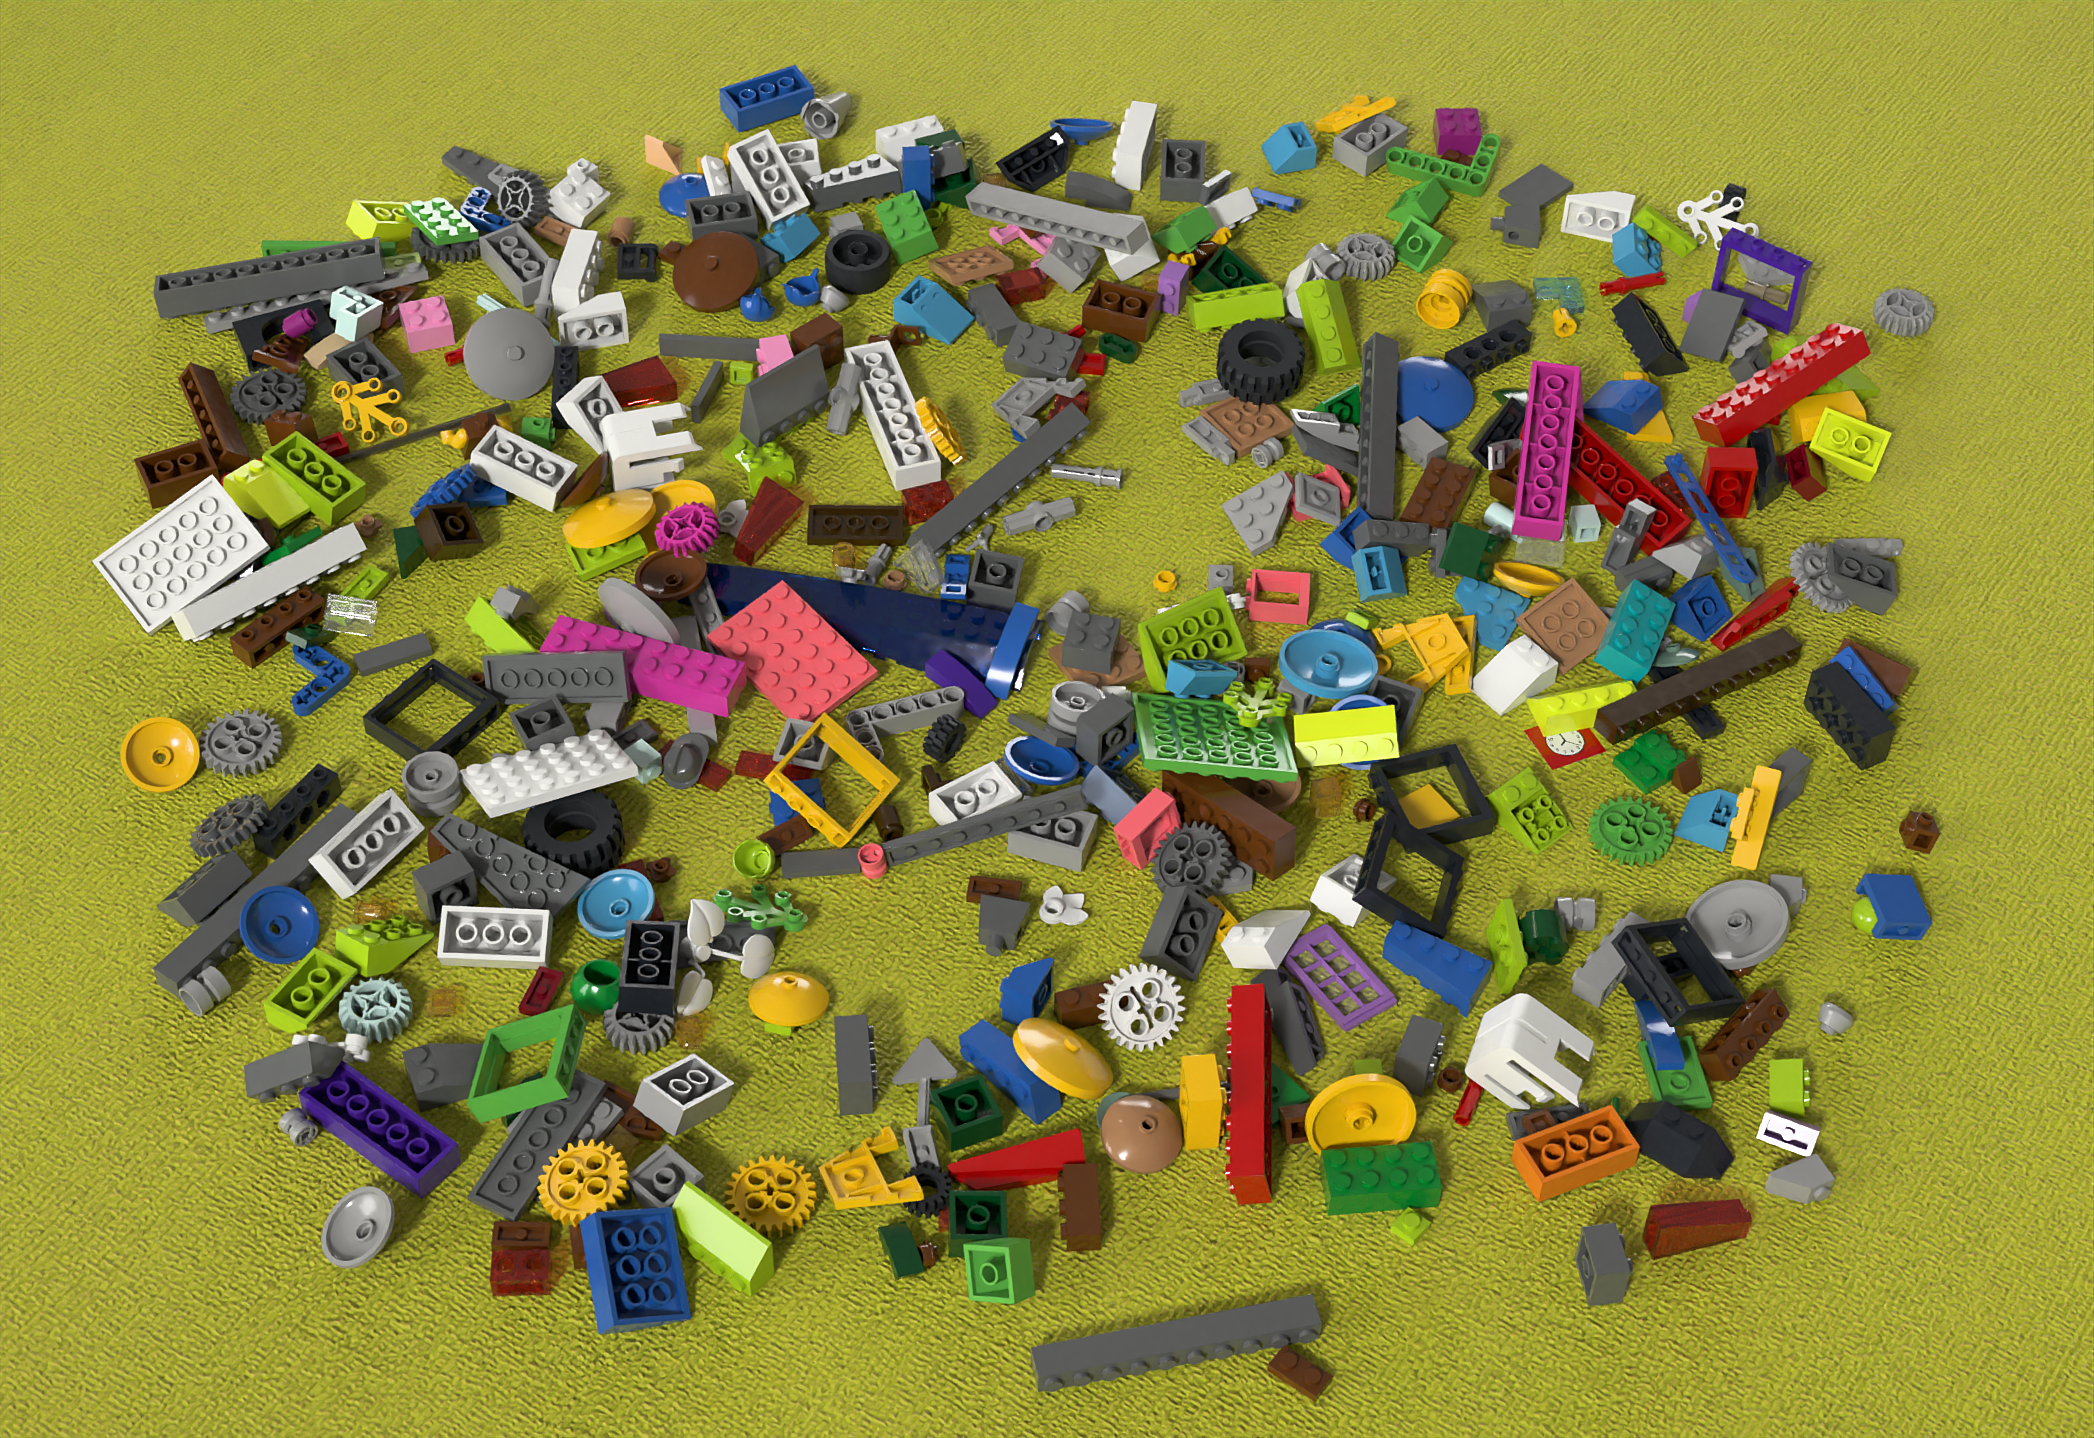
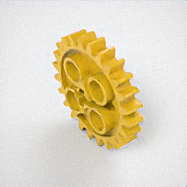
M925 396L914 403L923 429L930 436L931 441L934 442L941 454L946 458L948 457L949 461L957 466L965 461L967 454L962 446L961 437L952 426L951 421L946 418L943 411Z
M591 1139L588 1146H585L583 1141L579 1140L578 1147L576 1148L569 1143L567 1152L559 1148L558 1153L560 1156L558 1158L549 1157L552 1165L542 1167L546 1175L538 1177L541 1185L537 1186L541 1194L539 1199L548 1214L551 1213L555 1221L560 1218L563 1225H566L571 1219L574 1227H577L580 1220L585 1219L594 1212H604L610 1208L618 1210L619 1206L616 1201L625 1200L626 1197L622 1191L629 1190L630 1188L627 1183L630 1180V1175L627 1171L629 1168L621 1153L616 1152L614 1146L607 1148L604 1141L597 1146L594 1139Z
M774 1155L770 1156L769 1161H765L762 1156H759V1163L755 1164L750 1159L748 1160V1168L740 1165L739 1174H731L732 1182L726 1183V1209L759 1234L766 1232L768 1239L771 1238L773 1232H777L781 1238L783 1235L782 1230L785 1229L790 1234H793V1225L802 1228L803 1219L810 1220V1211H815V1202L817 1201L815 1182H812L811 1173L805 1174L804 1165L796 1168V1160L794 1159L787 1164L785 1163V1156H782L779 1161H775Z

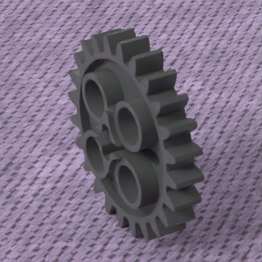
M413 227L411 247L414 248V252H419L420 257L426 256V260L433 258L434 263H437L439 260H442L443 264H446L447 261L455 264L456 260L464 263V259L472 260V256L477 257L478 252H481L479 237H482L483 233L477 229L478 240L448 244V246L447 244L436 246L418 227Z
M271 367L266 372L260 368L257 374L251 371L250 377L243 375V381H236L237 387H232L233 393L230 394L232 409L235 410V414L240 415L241 420L247 418L249 424L256 421L257 426L272 416V413L277 410L284 409L286 412H302L301 406H306L305 400L308 399L306 385L303 383L302 378H298L295 373L290 375V373L281 372L279 368L276 371H272Z
M245 794L241 799L236 797L231 803L227 801L224 806H218L217 810L210 812L207 819L201 820L202 824L196 826V831L191 833L192 838L189 839V845L199 857L203 856L204 858L209 855L213 858L217 853L222 855L226 849L231 851L233 846H240L244 839L250 838L249 835L251 833L257 832L256 827L264 824L262 820L268 817L266 814L269 812L267 804L259 795L255 796L254 794H251L249 797Z
M1194 821L1192 827H1190L1185 822L1183 830L1175 826V834L1166 833L1168 838L1166 842L1163 840L1158 841L1162 848L1153 850L1158 857L1151 859V862L1155 865V867L1150 869L1155 875L1152 880L1158 885L1157 888L1162 893L1165 892L1166 888L1187 886L1197 894H1202L1208 898V890L1211 889L1217 892L1215 884H1224L1225 882L1221 879V876L1230 874L1225 869L1226 866L1232 865V862L1228 859V857L1233 855L1228 849L1230 843L1213 825L1210 827L1206 822L1200 825L1197 821Z

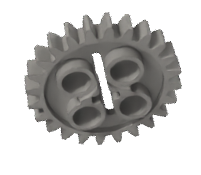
M1811 542L1804 543L1792 552V556L1789 558L1792 563L1788 567L1793 570L1790 572V575L1796 577L1793 583L1800 586L1798 591L1804 592L1805 599L1810 598L1813 606L1818 604L1821 611L1826 608L1829 614L1832 611L1837 614L1839 612L1842 613L1854 603L1828 578L1827 548L1825 545L1820 548L1817 542L1814 545Z
M236 709L232 716L225 712L224 719L215 717L216 724L208 723L209 730H202L203 737H199V751L202 762H206L208 769L213 768L215 774L222 771L223 777L233 773V777L236 778L239 773H242L246 778L250 771L257 775V769L267 770L266 763L274 764L273 757H280L279 750L283 749V737L279 724H275L274 718L268 719L267 713L259 716L258 710L249 714L248 709H245L243 714H239V711Z

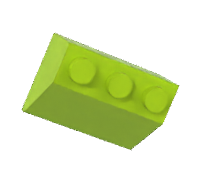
M314 947L263 1002L268 1023L287 1033L307 1029L358 973L357 969Z

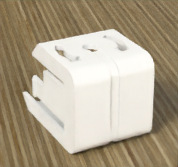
M679 402L610 414L602 419L604 450L609 453L608 469L614 491L642 489L650 492L660 485L675 481L672 471L680 472L683 470L684 460L683 457L669 460L668 455L703 450V448L695 444L693 435L689 431L656 436V433L673 431L672 419L687 417L686 412L691 411V408ZM638 461L636 463H633V466H629L630 463Z
M1519 993L1483 1015L1475 1043L1465 1067V1073L1470 1079L1511 1108L1530 1109L1531 1106L1521 1100L1525 1090L1536 1097L1538 1102L1545 1103L1555 1097L1554 1094L1530 1078L1529 1073H1532L1579 1108V1094L1583 1081L1557 1062L1554 1057L1557 1050L1563 1052L1570 1048L1590 1062L1591 1055L1595 1056V1046L1591 1039L1528 994Z

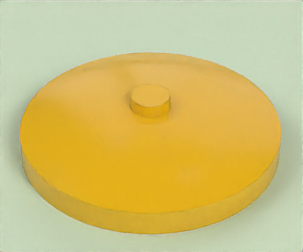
M676 480L660 485L649 492L655 502L656 512L650 522L638 531L648 550V554L643 555V557L647 558L661 550L656 541V524L661 523V517L667 516L668 510L673 511L676 505L681 507L684 502L689 505L693 501L697 504L702 502L712 509L717 518L719 517L718 503L708 487L693 480Z
M642 489L613 491L598 496L578 507L567 517L562 530L567 542L574 547L596 548L606 546L633 535L647 525L655 515L656 505L652 495Z
M1028 1018L1023 1020L1015 1030L1013 1044L1017 1054L1033 1073L1052 1087L1077 1098L1092 1100L1103 1097L1112 1085L1113 1074L1103 1055L1089 1041L1068 1027L1048 1019Z
M1380 1074L1354 1075L1331 1084L1316 1096L1305 1116V1132L1309 1144L1320 1157L1321 1150L1403 1144L1414 1128L1416 1108L1408 1089L1396 1079Z

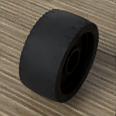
M850 230L834 236L827 244L825 251V271L828 282L840 292L851 295H865L880 290V288L887 284L891 272V254L887 241L882 236L865 230Z

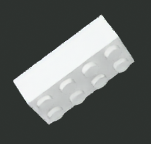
M1132 101L1130 109L1125 111L1124 121L1126 122H1122L1121 135H1118L1117 148H1114L1113 161H1116V165L1113 166L1112 178H1115V184L1124 189L1138 191L1141 189L1156 136L1157 104Z
M769 129L730 146L727 157L746 191L750 192L752 202L768 230L773 229L782 220L785 222L794 214L799 216L807 213L810 203Z
M571 229L551 286L555 321H558L559 316L594 297V285H598L599 271H603L604 259L600 257L602 241H599L598 231Z
M496 425L489 430L475 447L470 459V465L476 471V476L550 512L555 510L574 485L578 468L577 464Z
M390 789L378 795L308 861L343 900L359 891L425 827L396 793Z
M442 905L437 958L442 965L518 969H538L539 966L549 968L553 917L550 910Z

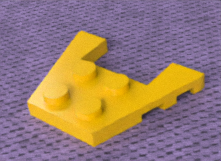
M1357 95L1353 98L1354 102L1350 104L1346 102L1341 106V110L1336 113L1332 111L1317 121L1315 125L1318 131L1335 132V134L1345 131L1348 126L1397 104L1394 97L1385 96L1365 106L1370 103L1368 96Z
M1448 613L1417 619V623L1403 625L1399 623L1394 624L1393 628L1382 630V628H1376L1372 630L1383 651L1404 640L1408 641L1424 670L1402 682L1423 689L1424 694L1470 653L1468 646Z
M890 1126L881 1129V1135L876 1138L868 1137L861 1141L862 1146L850 1153L846 1150L818 1167L821 1179L836 1210L924 1200L923 1191L915 1176L886 1184L875 1162V1156L899 1149L897 1139Z

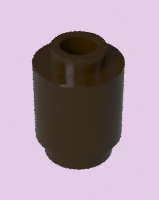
M893 805L878 807L873 813V819L880 838L888 842L903 837L904 826L897 808Z

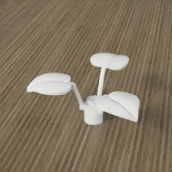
M691 899V912L687 926L688 937L682 940L679 947L680 954L689 958V964L694 966L698 972H689L681 982L676 1001V1017L678 1018L697 1014L710 1003L713 986L710 980L704 979L705 972L698 962L708 960L711 954L742 961L741 974L747 978L755 979L761 977L769 970L775 956V948L771 940L761 934L753 935L745 942L743 956L710 948L707 943H712L713 937L722 932L725 917L720 907L707 900Z

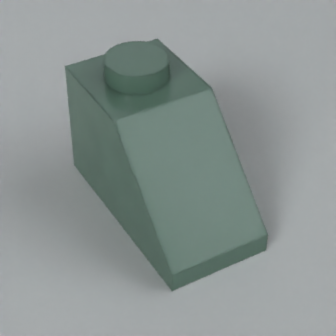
M1737 546L1755 575L1752 583L1746 584L1736 580L1729 572L1720 555L1717 557L1723 578L1746 602H1750L1764 593L1765 588L1755 549ZM1728 555L1733 564L1740 565L1735 555Z

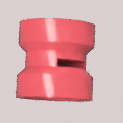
M873 843L861 847L858 852V860L863 874L869 879H877L884 876L888 866L883 849Z

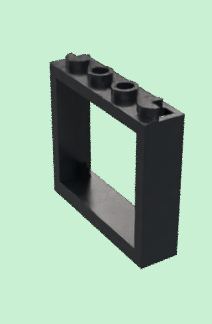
M433 658L423 667L421 666L410 678L404 680L393 692L386 695L375 707L369 709L362 717L366 734L409 761L416 755L434 751L448 754L453 758L501 717V709L498 698ZM438 683L476 708L424 751L385 725L431 686Z
M1456 744L1371 763L1370 773L1367 775L1370 782L1369 788L1374 790L1377 803L1380 808L1383 807L1385 813L1390 811L1410 823L1388 779L1446 766L1472 816L1419 830L1443 845L1492 834L1495 816ZM1402 844L1406 854L1414 853V851Z
M1387 811L1374 822L1352 900L1391 925L1398 920L1442 940L1448 930L1446 928L1447 921L1453 912L1451 906L1458 893L1456 887L1458 880L1463 874L1462 865L1464 857L1394 813ZM1391 838L1444 870L1431 921L1377 888Z
M1687 918L1628 925L1611 942L1669 1027L1729 1018L1745 1002V999ZM1685 926L1688 931L1681 930V928ZM1670 941L1713 1002L1689 1005L1647 944Z

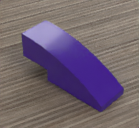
M942 649L925 663V676L942 688L950 686L961 688L964 692V709L982 720L998 706V702L967 668Z

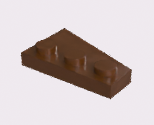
M604 1080L603 1082L606 1083L608 1089L603 1097L620 1107L624 1112V1115L609 1133L661 1141L666 1131L633 1106L637 1095Z

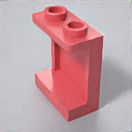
M1326 464L1324 472L1311 475L1313 478L1340 488V510L1349 507V499L1352 496L1351 488L1343 481L1339 469ZM1288 472L1285 473L1295 490V480L1291 478ZM1294 492L1293 498L1289 499L1287 507L1296 521L1300 522L1313 518L1295 510Z

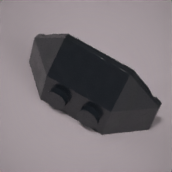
M1057 125L996 162V165L1007 181L1033 193L1065 172L1071 142L1061 127Z
M1513 396L1510 397L1486 420L1466 447L1485 469H1488L1489 444L1519 439L1525 419V409Z
M1757 428L1748 434L1746 448L1755 449L1758 464L1753 487L1757 510H1763L1781 496L1784 485H1788L1789 473L1785 471V455H1782L1781 446L1771 428Z
M1668 1101L1638 1103L1625 1121L1626 1127L1640 1146V1153L1683 1178H1713L1714 1180H1720L1734 1162L1735 1158L1715 1128Z

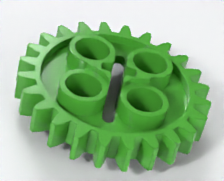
M1618 796L1617 802L1609 798L1607 805L1600 803L1599 809H1594L1593 816L1590 817L1588 833L1591 834L1590 841L1595 842L1594 849L1602 848L1601 856L1609 854L1611 855V862L1617 858L1620 865L1628 861L1630 867H1633L1634 862H1638L1643 867L1645 860L1653 864L1654 858L1661 860L1662 854H1667L1673 834V829L1670 828L1671 821L1666 820V813L1659 814V806L1652 809L1650 807L1651 801L1642 804L1640 797L1635 802L1631 796H1628L1627 801H1623Z

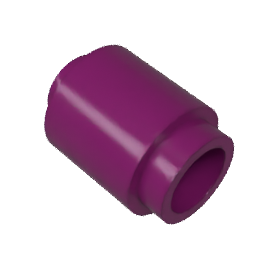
M301 308L283 319L284 325L282 328L288 337L297 339L315 328L318 319L312 309Z

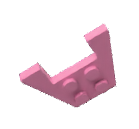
M1007 224V228L998 229L997 227L989 229V236L1001 246L1021 237L1042 256L1055 237L1054 235L1043 234L1030 239L1019 226ZM1039 258L1031 263L1030 270L1044 280L1048 275L1037 267L1041 259Z

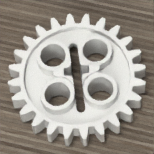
M1140 963L1138 970L1135 965L1130 964L1129 972L1120 968L1121 977L1111 975L1114 983L1112 985L1104 983L1108 992L1107 994H1099L1101 998L1105 999V1003L1098 1004L1097 1007L1105 1012L1100 1014L1098 1018L1107 1020L1103 1024L1102 1029H1112L1108 1037L1111 1039L1118 1037L1116 1044L1120 1046L1126 1042V1049L1132 1050L1135 1045L1136 1050L1142 1052L1145 1044L1147 1049L1152 1051L1154 1047L1153 1042L1162 1047L1163 1037L1169 1040L1172 1039L1169 1033L1171 1029L1179 1031L1178 1027L1174 1024L1175 1021H1183V1018L1177 1015L1179 1011L1185 1010V1007L1178 1005V1002L1182 1001L1184 996L1176 994L1181 987L1177 984L1171 985L1175 978L1173 976L1165 978L1167 971L1161 968L1157 972V966L1152 964L1148 970L1147 965L1144 963ZM1150 982L1152 990L1148 995L1144 996L1142 988L1146 983ZM1131 986L1134 987V992L1136 994L1137 999L1145 1004L1143 1005L1142 1009L1148 1017V1019L1151 1020L1153 1024L1152 1028H1149L1146 1016L1143 1013L1137 1011L1140 1009V1004L1135 998V996L1131 993ZM1127 995L1129 999L1128 1005L1120 1009L1119 1000ZM1162 1006L1164 1009L1163 1015L1155 1019V1009ZM1139 1019L1141 1023L1140 1028L1136 1032H1132V1022Z

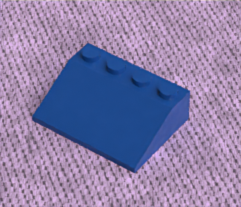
M672 1207L594 1212L580 1221L599 1335L630 1332L691 1319Z

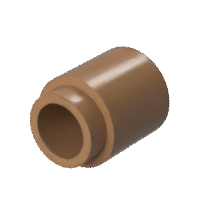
M617 217L614 220L608 234V241L612 247L618 249L619 244H629L635 230L633 221L627 217Z

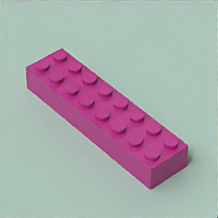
M1533 360L1529 376L1511 535L1559 541L1564 521L1580 367Z
M559 615L540 648V652L626 650L631 693L729 718L747 683L745 662Z

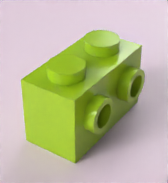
M1803 1059L1769 1060L1770 1109L1795 1119H1805V1107H1810V1091H1805V1086H1810L1809 1070H1804Z

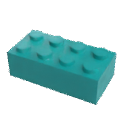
M1634 579L1620 594L1593 661L1621 678L1632 681L1635 686L1649 672L1676 604Z

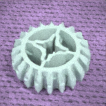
M370 976L368 982H363L360 979L359 986L351 985L350 992H344L343 1000H340L338 1015L344 1031H347L348 1034H357L369 1038V1044L373 1040H378L381 1044L383 1038H388L392 1041L394 1033L401 1035L402 1028H408L409 1020L412 1019L413 1004L412 1000H410L409 992L407 989H404L401 982L395 984L393 978L385 981L383 976L378 980H374ZM389 1003H394L396 1007H391ZM356 1012L361 1013L362 1018L355 1015Z

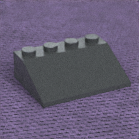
M817 344L746 384L739 432L755 447L759 448L765 443L772 442L776 437L783 433H788L793 427L800 423H805L810 417L817 413H822L827 408L829 389L820 349Z

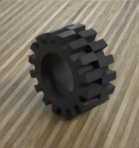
M1729 183L1724 190L1723 202L1719 204L1717 209L1729 204L1735 197L1742 198L1744 202L1747 192L1746 188ZM1735 201L1733 206L1738 208L1741 206V202ZM1734 211L1721 218L1736 222L1740 211Z
M944 714L942 718H937V723L933 722L932 729H928V736L924 738L926 742L923 743V751L940 763L949 762L950 757H955V752H959L961 749L959 746L964 743L963 738L967 734L965 733L967 731L966 725L949 714Z
M920 1164L917 1171L912 1167L910 1174L905 1173L904 1179L915 1176L920 1187L932 1186L937 1189V1193L928 1197L924 1196V1200L903 1202L904 1208L908 1207V1212L911 1215L916 1211V1217L918 1218L925 1214V1219H929L931 1213H934L935 1217L940 1216V1210L943 1213L947 1210L949 1190H952L951 1178H948L946 1171L942 1173V1168L939 1166L934 1170L933 1164H928V1168H924L923 1164Z

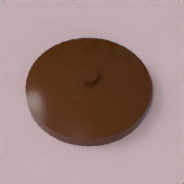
M732 232L709 233L691 242L681 252L673 269V285L683 303L695 311L703 313L726 311L740 304L741 297L749 295L753 291L760 274V261L755 249L744 237Z

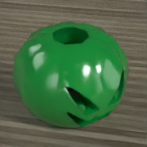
M606 959L592 960L580 966L570 984L571 997L575 1001L576 1006L585 1013L603 1017L605 1010L613 1009L614 1004L619 1000L621 967Z

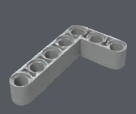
M950 686L850 711L846 716L847 733L884 765V751L878 738L930 726L933 722L937 723V718H942L944 714H949L955 719L960 718L964 714V692L959 687Z

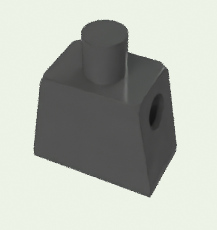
M1506 206L1503 218L1491 217L1490 230L1502 231L1504 243L1538 248L1540 206Z
M981 894L979 943L986 945V953L994 957L1001 954L1002 948L1008 950L1016 949L1030 921V903Z

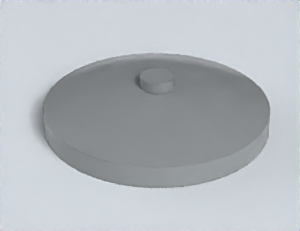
M502 308L484 314L472 325L464 342L463 357L469 377L482 392L495 399L515 401L532 396L546 384L554 367L555 352L548 330L535 316L516 308Z
M607 578L598 587V596L601 603L623 631L681 645L679 632L673 622L643 592L617 578Z
M1753 880L1730 881L1707 890L1695 900L1685 917L1722 969L1726 970L1747 968L1766 960L1782 946L1790 930V913L1784 898L1771 886Z

